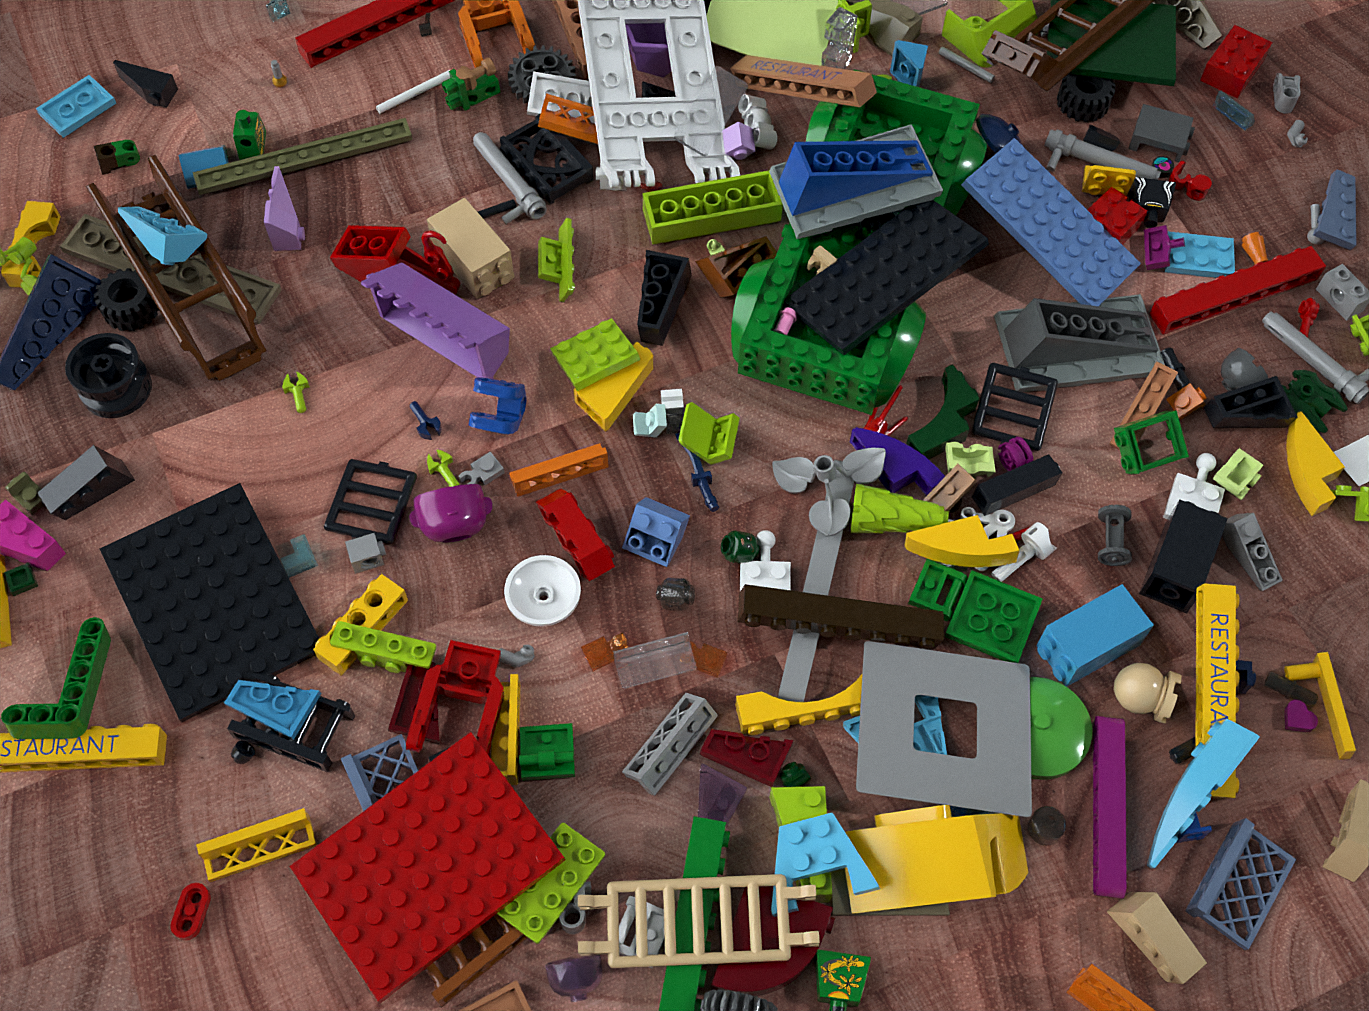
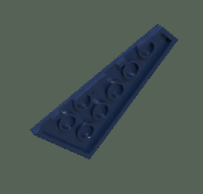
M52 254L48 255L1 354V386L10 390H16L43 359H46L51 354V351L85 319V316L97 306L94 293L97 292L95 290L97 285H101L100 279Z

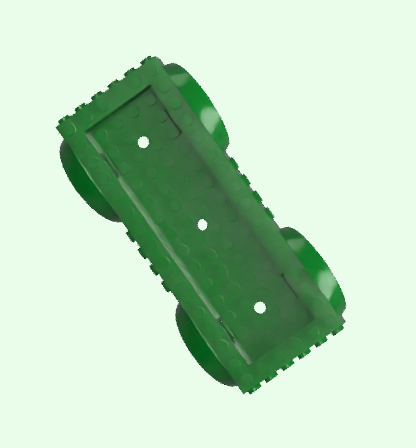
M873 74L872 77L877 93L861 107L820 101L817 104L810 120L806 142L857 141L912 124L943 189L942 194L933 200L955 216L957 215L969 194L961 184L981 167L987 149L986 141L974 130L980 104ZM791 224L784 225L782 231L783 240L775 259H767L753 264L744 275L737 292L732 316L731 343L733 357L738 363V374L872 415L874 408L888 402L911 362L923 332L926 312L918 303L913 302L846 355L841 354L798 317L787 335L773 331L780 318V311L786 308L784 306L785 298L816 276L817 269L815 267L810 270L807 269L808 261L813 255L814 250L821 245L836 259H839L875 232V227H873L871 233H869L867 228L860 232L858 226L851 230V224L833 228L832 231L797 239Z

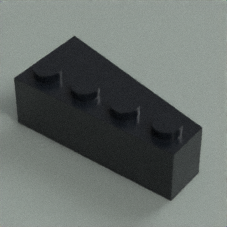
M646 250V263L643 272L644 280L641 288L642 297L637 326L641 342L663 346L692 273L689 258Z

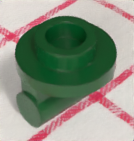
M796 762L786 764L779 775L784 787H800L811 780L804 765L801 763L797 764Z

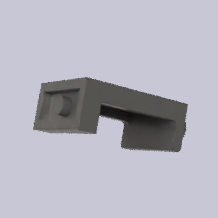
M1143 104L1128 149L1137 151L1139 144L1143 143L1177 153L1175 161L1179 162L1182 155L1186 156L1190 143L1187 142V139L1191 140L1195 127L1191 126L1194 118Z

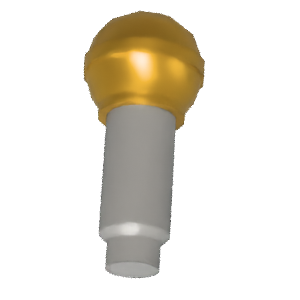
M273 60L271 61L273 71L272 82L276 87L282 88L287 84V77L281 72L279 63Z

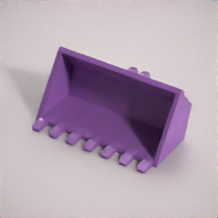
M402 262L376 273L366 275L367 279L361 281V285L370 288L380 317L474 376L494 379V374L509 352V327Z

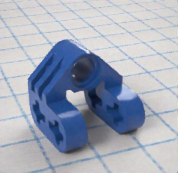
M483 377L475 378L473 391L498 397L497 414L471 412L469 426L501 434H513L518 431L527 402L525 385L506 382L505 380Z

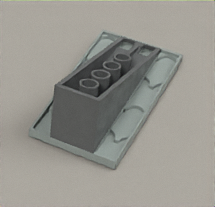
M1141 294L1106 298L1099 306L1084 305L1079 302L1068 303L1033 298L1025 308L998 311L994 315L1008 366L1020 369L1021 366L1030 368L1029 372L1055 378L1058 380L1057 388L1148 377L1156 361L1165 365ZM1012 377L1016 391L1047 390V386Z

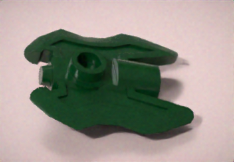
M1294 370L1292 375L1298 380H1292L1288 384L1289 389H1286L1284 385L1282 387L1295 413L1297 414L1302 411L1317 431L1326 433L1328 428L1321 418L1332 407L1346 412L1348 408L1343 398L1336 389L1322 383L1315 372Z

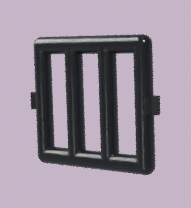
M991 363L988 367L972 433L977 436L1000 441V444L1009 442L1010 439L1017 436L982 427L985 415L1037 428L1034 441L1026 438L1022 439L1025 440L1031 450L1040 451L1053 406L1058 380L1029 372L1030 368L1021 366L1020 369L998 363ZM999 373L1047 386L1045 398L994 385L996 374ZM993 394L1042 407L1040 417L1036 419L988 406L990 396Z
M350 459L326 517L324 529L330 532L349 535L352 539L374 533L377 542L382 541L385 544H392L415 485L417 474L412 471L390 467L389 463L379 461V464ZM355 469L406 481L402 491L351 480ZM347 490L397 500L398 503L395 511L390 512L344 502ZM339 511L390 521V525L385 534L335 522Z

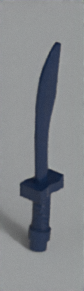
M669 419L668 422L679 442L682 424ZM682 446L688 453L695 474L691 473L693 487L699 486L707 508L711 512L717 511L719 509L718 501L713 496L709 484L712 485L711 472H704L700 457Z

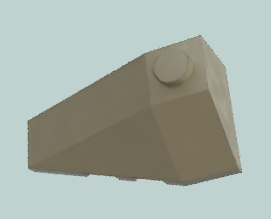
M846 0V1H847V3L849 4V6H851V5H854V4L857 3V2H862V1H864V0ZM869 0L872 4L869 32L874 37L875 44L893 57L895 41L912 42L920 35L923 17L908 6L890 0Z
M1155 0L1152 2L1176 6V28L1204 49H1207L1223 37L1204 0Z

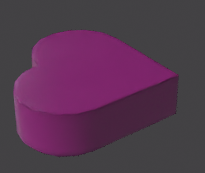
M1292 700L1286 705L1284 710L1286 730L1310 732L1316 728L1318 718L1313 712L1308 711L1305 703L1300 700Z

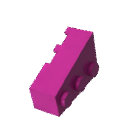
M6 499L0 504L1 555L15 558L25 564L29 562L33 567L48 571L66 554L54 538Z

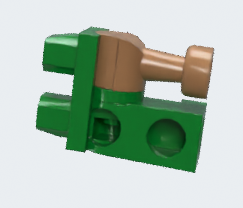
M489 57L482 60L481 66L470 70L466 66H461L457 72L455 69L449 71L450 78L441 84L444 92L448 95L445 97V101L451 110L461 106L466 111L470 109V106L501 93L499 81L494 75L496 68Z

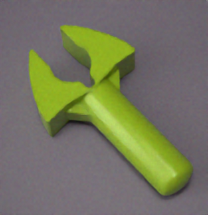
M296 372L299 380L296 383L297 385L294 386L291 383L289 374H287L282 386L285 394L293 393L297 412L304 413L307 409L302 391L304 388H310L309 383L301 373Z
M436 450L437 455L441 459V464L434 462L430 454H428L427 465L430 475L437 471L441 473L450 487L460 485L448 468V464L453 463L451 455L444 451Z

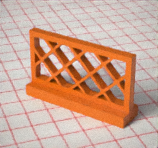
M1092 963L1086 969L1083 967L1066 992L1090 1011H1155Z

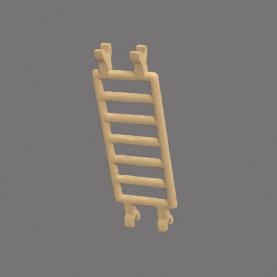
M783 874L612 881L607 885V895H578L580 911L607 908L608 941H578V954H580V957L608 955V965L611 968L787 961L791 958V947H819V931L790 933L788 912L789 900H816V885L787 887V879ZM759 886H776L779 949L762 950ZM719 888L722 952H705L702 889ZM731 888H748L751 951H733ZM691 889L693 953L676 954L674 890ZM646 891H663L665 954L648 955ZM635 892L636 955L619 956L618 893Z

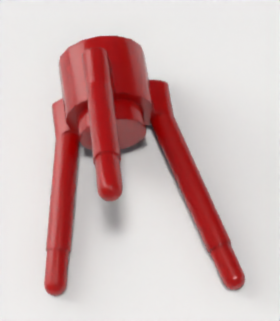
M902 385L898 386L880 417H876V419L874 418L878 407L874 408L863 429L890 436L908 420V417L905 416L890 429L887 428L888 423L884 420L903 388Z

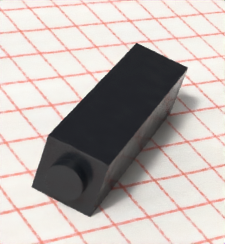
M1048 454L978 484L972 499L983 515L986 516L1055 486L1063 472L1058 463Z

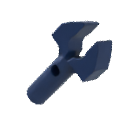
M411 402L409 407L420 422V426L416 427L420 437L432 440L427 426L434 428L440 436L441 422L438 417L428 418L418 402Z

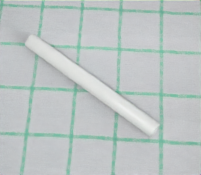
M450 70L377 105L378 113L381 114L441 84L450 78Z

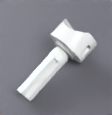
M1036 522L1022 533L1021 537L1025 545L1019 548L1020 551L1016 563L999 566L991 573L992 577L1002 582L1034 555L1044 560L1057 549V547L1051 544L1048 529L1043 524Z

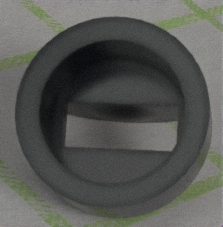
M243 740L238 741L231 752V757L234 758V762L237 764H245L255 755L254 747L249 742Z

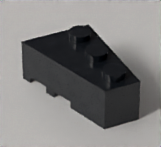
M1277 376L1216 395L1203 407L1213 428H1286L1298 418Z

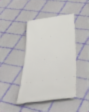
M1369 435L1334 451L1335 455L1345 466L1344 470L1358 486L1369 482Z

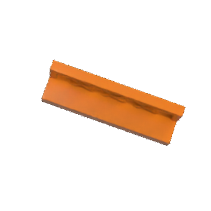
M546 93L538 127L598 144L596 125L589 120V117L594 116L593 107ZM548 102L558 104L560 110L556 112L547 110ZM572 109L579 110L581 116L577 118L571 117L568 111Z
M599 443L509 472L516 495L519 497L608 468V453L606 448H602Z

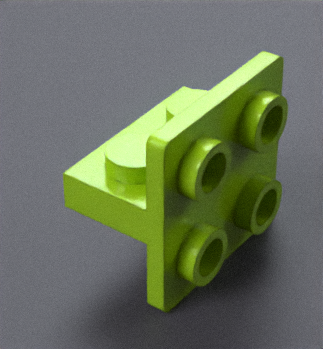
M838 0L835 28L844 37L846 46L856 53L858 52L860 37L869 34L872 4L869 0H864L849 6L846 0Z

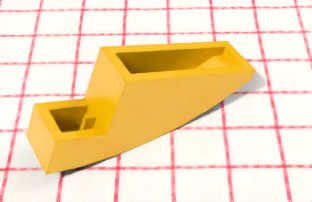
M1302 411L1296 414L1298 418L1288 428L1286 443L1287 461L1295 489L1310 515L1314 516L1327 510L1336 499V496L1326 483L1335 480L1345 466Z
M978 515L908 532L905 539L906 550L933 561L963 567H993L1016 563L1020 551L1013 534L988 540Z

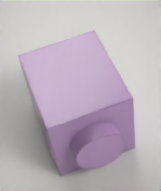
M737 122L722 130L725 154L737 160H742L755 152L753 129Z

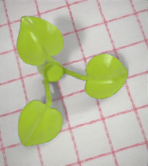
M22 237L8 250L3 252L0 248V267L10 259L16 264L25 263L20 276L23 282L20 285L29 296L37 277L29 274L26 275L33 261L30 257L35 253L37 247L30 239Z

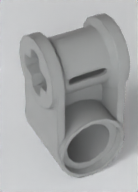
M1281 73L1276 74L1273 92L1274 106L1277 111L1281 113L1293 111L1301 93L1299 75L1290 77L1282 76Z

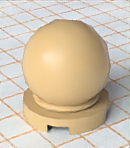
M1133 663L1124 667L1119 672L1114 681L1113 690L1118 702L1128 711L1142 715L1153 712L1154 720L1165 724L1166 718L1171 716L1178 697L1177 694L1173 693L1175 683L1181 684L1182 675L1169 671L1163 677L1156 667L1148 663Z

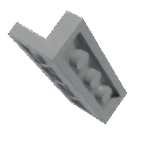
M685 693L624 768L622 773L626 777L638 781L649 794L655 796L717 718V713L705 698ZM689 703H693L689 709L683 711ZM676 724L673 729L667 731L671 725ZM661 743L657 749L651 751L655 745ZM644 763V765H643L642 768L638 771V773H637V772H634V771L638 768L639 765H641V764Z

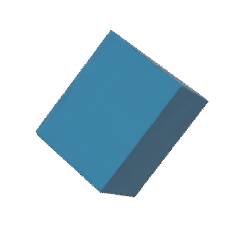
M901 40L895 41L890 72L898 82L920 87L928 49L927 45Z
M225 145L178 155L187 189L197 187L192 172L229 163Z

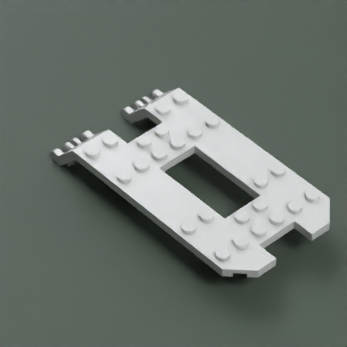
M577 0L601 167L609 179L610 188H618L619 179L617 176H623L625 187H631L632 176L634 187H639L641 185L639 175L645 176L647 187L655 186L654 170L645 158L643 142L682 140L686 165L694 174L695 183L705 182L703 172L709 174V181L717 180V175L718 180L726 178L725 172L727 171L730 173V177L740 176L739 166L729 155L725 154L722 133L725 127L704 0ZM664 23L676 97L636 98L625 24Z

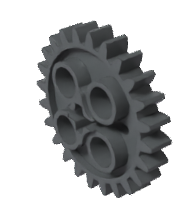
M542 45L541 50H538L536 46L533 47V51L525 48L526 54L524 55L519 52V59L513 58V64H509V86H511L512 93H516L517 99L523 97L524 104L529 101L533 71L576 79L573 61L568 60L567 54L561 56L560 49L553 52V46L549 50H545L544 45Z

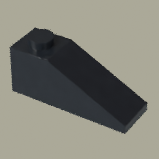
M118 60L113 62L119 78L147 103L167 108L178 91L172 74Z

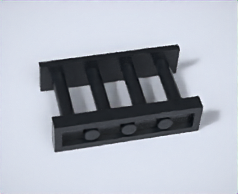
M256 673L254 676L258 683L279 687H294L280 682V679L272 674L267 673L264 676ZM320 696L295 739L290 737L288 740L279 737V732L270 727L269 729L266 728L265 731L257 729L255 725L256 720L248 716L241 722L231 719L227 730L233 738L247 741L254 746L328 772L332 761L326 749L342 717L353 721L355 714L348 702L341 699L333 701ZM318 709L332 713L317 745L313 746L312 749L303 746L304 743L302 741Z

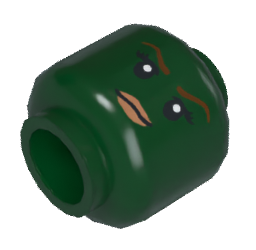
M734 530L723 537L721 552L727 561L741 564L751 562L757 557L759 545L753 534Z

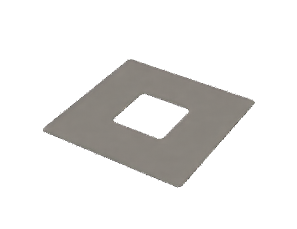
M866 641L864 643L856 777L857 791L1030 817L1032 815L1029 666L1007 661ZM916 695L976 704L977 756L975 758L918 751L913 747Z

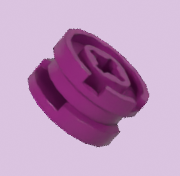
M1014 437L1009 442H1004L998 446V450L1001 449V452L998 453L999 459L1007 471L1033 461L1032 451L1021 437Z

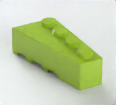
M825 786L771 787L769 798L774 808L778 827L827 814ZM831 872L795 881L797 887L816 885V900L813 901L818 903L830 902L832 897Z

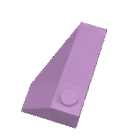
M275 166L271 179L272 189H269L268 192L270 200L266 201L264 225L274 251L301 250V241L305 240L304 227H300L280 168Z

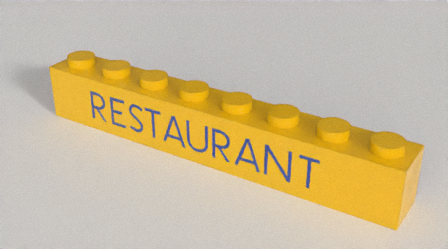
M1204 583L1196 588V746L1200 742L1203 744L1207 742L1211 737L1207 732L1216 721L1221 723L1225 719H1229L1236 723V713L1239 711V699L1236 697V687L1239 685V672L1236 671V661L1239 658V646L1236 645V635L1239 632V620L1236 619V609L1239 607V594L1236 593V586ZM1236 769L1221 787L1210 793L1212 795L1211 798H1236V794L1239 791V779L1236 777Z
M144 724L142 727L118 725L116 728L108 729L102 726H91L82 736L70 739H15L10 733H0V773L164 765L167 734L156 724Z

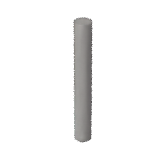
M943 46L940 48L938 54L989 83L993 82L995 75Z

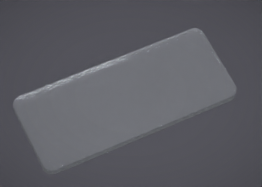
M716 66L677 128L674 139L701 156H707L747 90V83L723 68Z

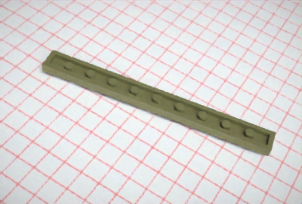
M406 118L192 173L199 195L272 177L275 166H279L283 174L412 140V134Z

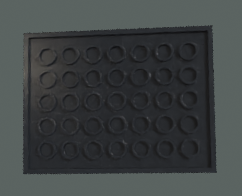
M241 483L99 548L181 722L224 702L238 680L256 682L254 679L256 673L264 676L267 673L276 676L316 655L313 649L319 640V636Z

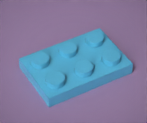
M88 75L37 107L36 110L64 138L117 103L110 93Z
M1168 231L1170 240L1184 237L1185 247L1171 249L1169 255L1170 266L1165 267V272L1213 278L1222 275L1227 276L1235 272L1234 238Z

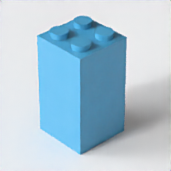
M1121 584L1047 625L1036 646L1040 657L1043 660H1047L1052 667L1056 679L1062 681L1067 687L1140 646L1154 625L1124 585Z

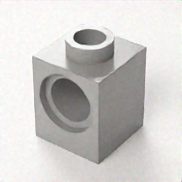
M374 533L345 542L355 574L384 565L382 556L386 555L383 542H377Z

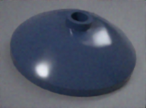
M981 114L977 117L976 124L979 132L995 154L1014 138L1022 144L1018 136L1019 130L1013 123L1008 124L1002 118L990 114Z

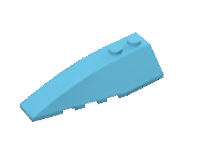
M1225 719L1221 723L1216 721L1207 732L1211 737L1205 744L1200 742L1192 751L1191 755L1194 758L1175 786L1163 811L1153 839L1147 862L1148 867L1153 869L1160 863L1177 842L1178 834H1182L1194 821L1195 812H1199L1208 804L1212 796L1210 793L1225 783L1260 736L1229 719Z

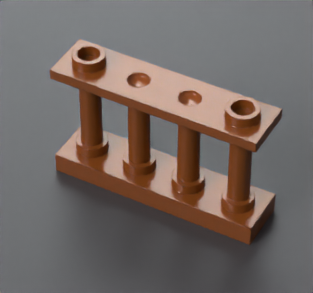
M494 915L495 919L504 929V935L495 942L494 940L490 941L480 927L472 932L471 935L481 947V954L473 960L471 958L467 959L458 945L450 949L448 953L459 966L457 968L458 972L451 978L448 976L444 977L435 963H432L425 969L435 983V990L431 993L442 1008L528 937L499 915Z

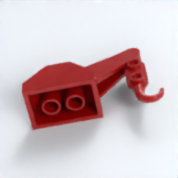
M348 225L330 256L337 269L360 282L367 279L366 275L376 273L402 262L456 295L461 285V282L453 276L454 271L443 250L439 246L434 245L430 238H436L443 244L447 243L446 239L440 233L432 230L424 232L421 237L424 245V258L406 246L411 238L406 227Z

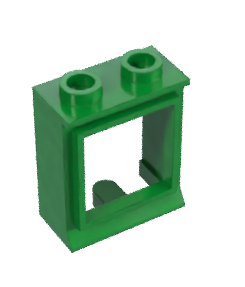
M1163 411L1114 428V440L1120 449L1122 456L1121 465L1126 474H1139L1140 472L1189 457L1177 411ZM1166 421L1168 427L1166 438L1171 440L1174 453L1143 464L1134 431Z

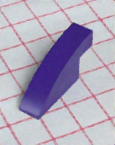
M857 427L852 429L850 443L856 450L866 448H884L886 450L883 471L878 479L890 492L895 493L915 482L927 496L945 477L929 459L907 444L879 432Z

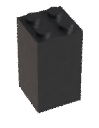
M1179 499L1165 522L1139 594L1187 614L1196 601V588L1206 582L1228 518L1221 516L1215 511L1200 508L1192 502Z

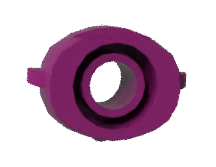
M480 484L441 488L414 497V511L410 513L409 519L415 528H419L426 537L434 542L448 543L460 541L478 534L483 528L486 517L492 510V500L489 497H484Z

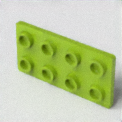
M561 823L550 839L566 860L497 913V915L536 944L541 942L605 857L603 850L565 823Z

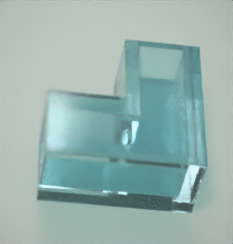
M305 534L290 540L295 553L280 558L289 578L318 566Z

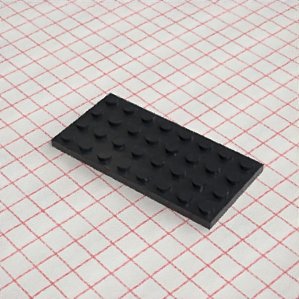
M934 200L910 205L837 259L834 264L825 268L785 298L784 306L795 310L796 316L841 354L846 355L989 245L988 238Z

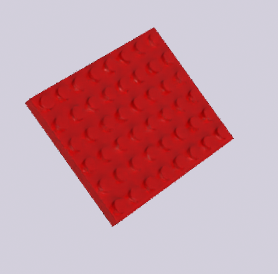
M470 732L289 867L377 1001L382 1003L566 859L472 732Z

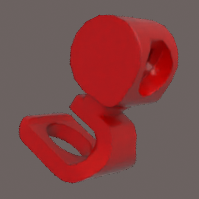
M1180 161L1173 169L1168 181L1176 182L1175 189L1177 190L1186 187V195L1193 200L1201 201L1205 199L1212 185L1211 179L1202 174L1196 175L1194 178L1187 174L1185 178L1180 179L1178 175L1181 174L1186 164L1185 161Z

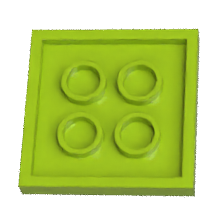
M612 318L602 321L598 325L582 331L578 335L550 348L554 358L577 391L640 360L638 352Z

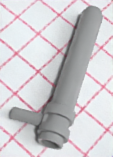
M1058 129L1056 131L1050 130L1044 145L1049 147L1050 151H1053L1046 167L1051 172L1055 170L1061 155L1067 157L1071 155L1098 166L1135 170L1136 177L1158 180L1161 174L1160 171H1157L1158 168L1084 142L1077 139L1075 135H1065L1063 131Z
M479 132L473 137L474 146L513 193L519 206L501 217L504 223L508 224L524 212L533 219L543 217L547 210L546 204L539 197L535 189L529 187L486 133Z
M1270 311L1263 318L1262 322L1266 329L1334 385L1333 388L1339 393L1343 392L1346 395V399L1359 404L1367 397L1369 388L1366 381L1369 380V368L1357 376L1351 370L1347 371L1277 312L1273 313Z

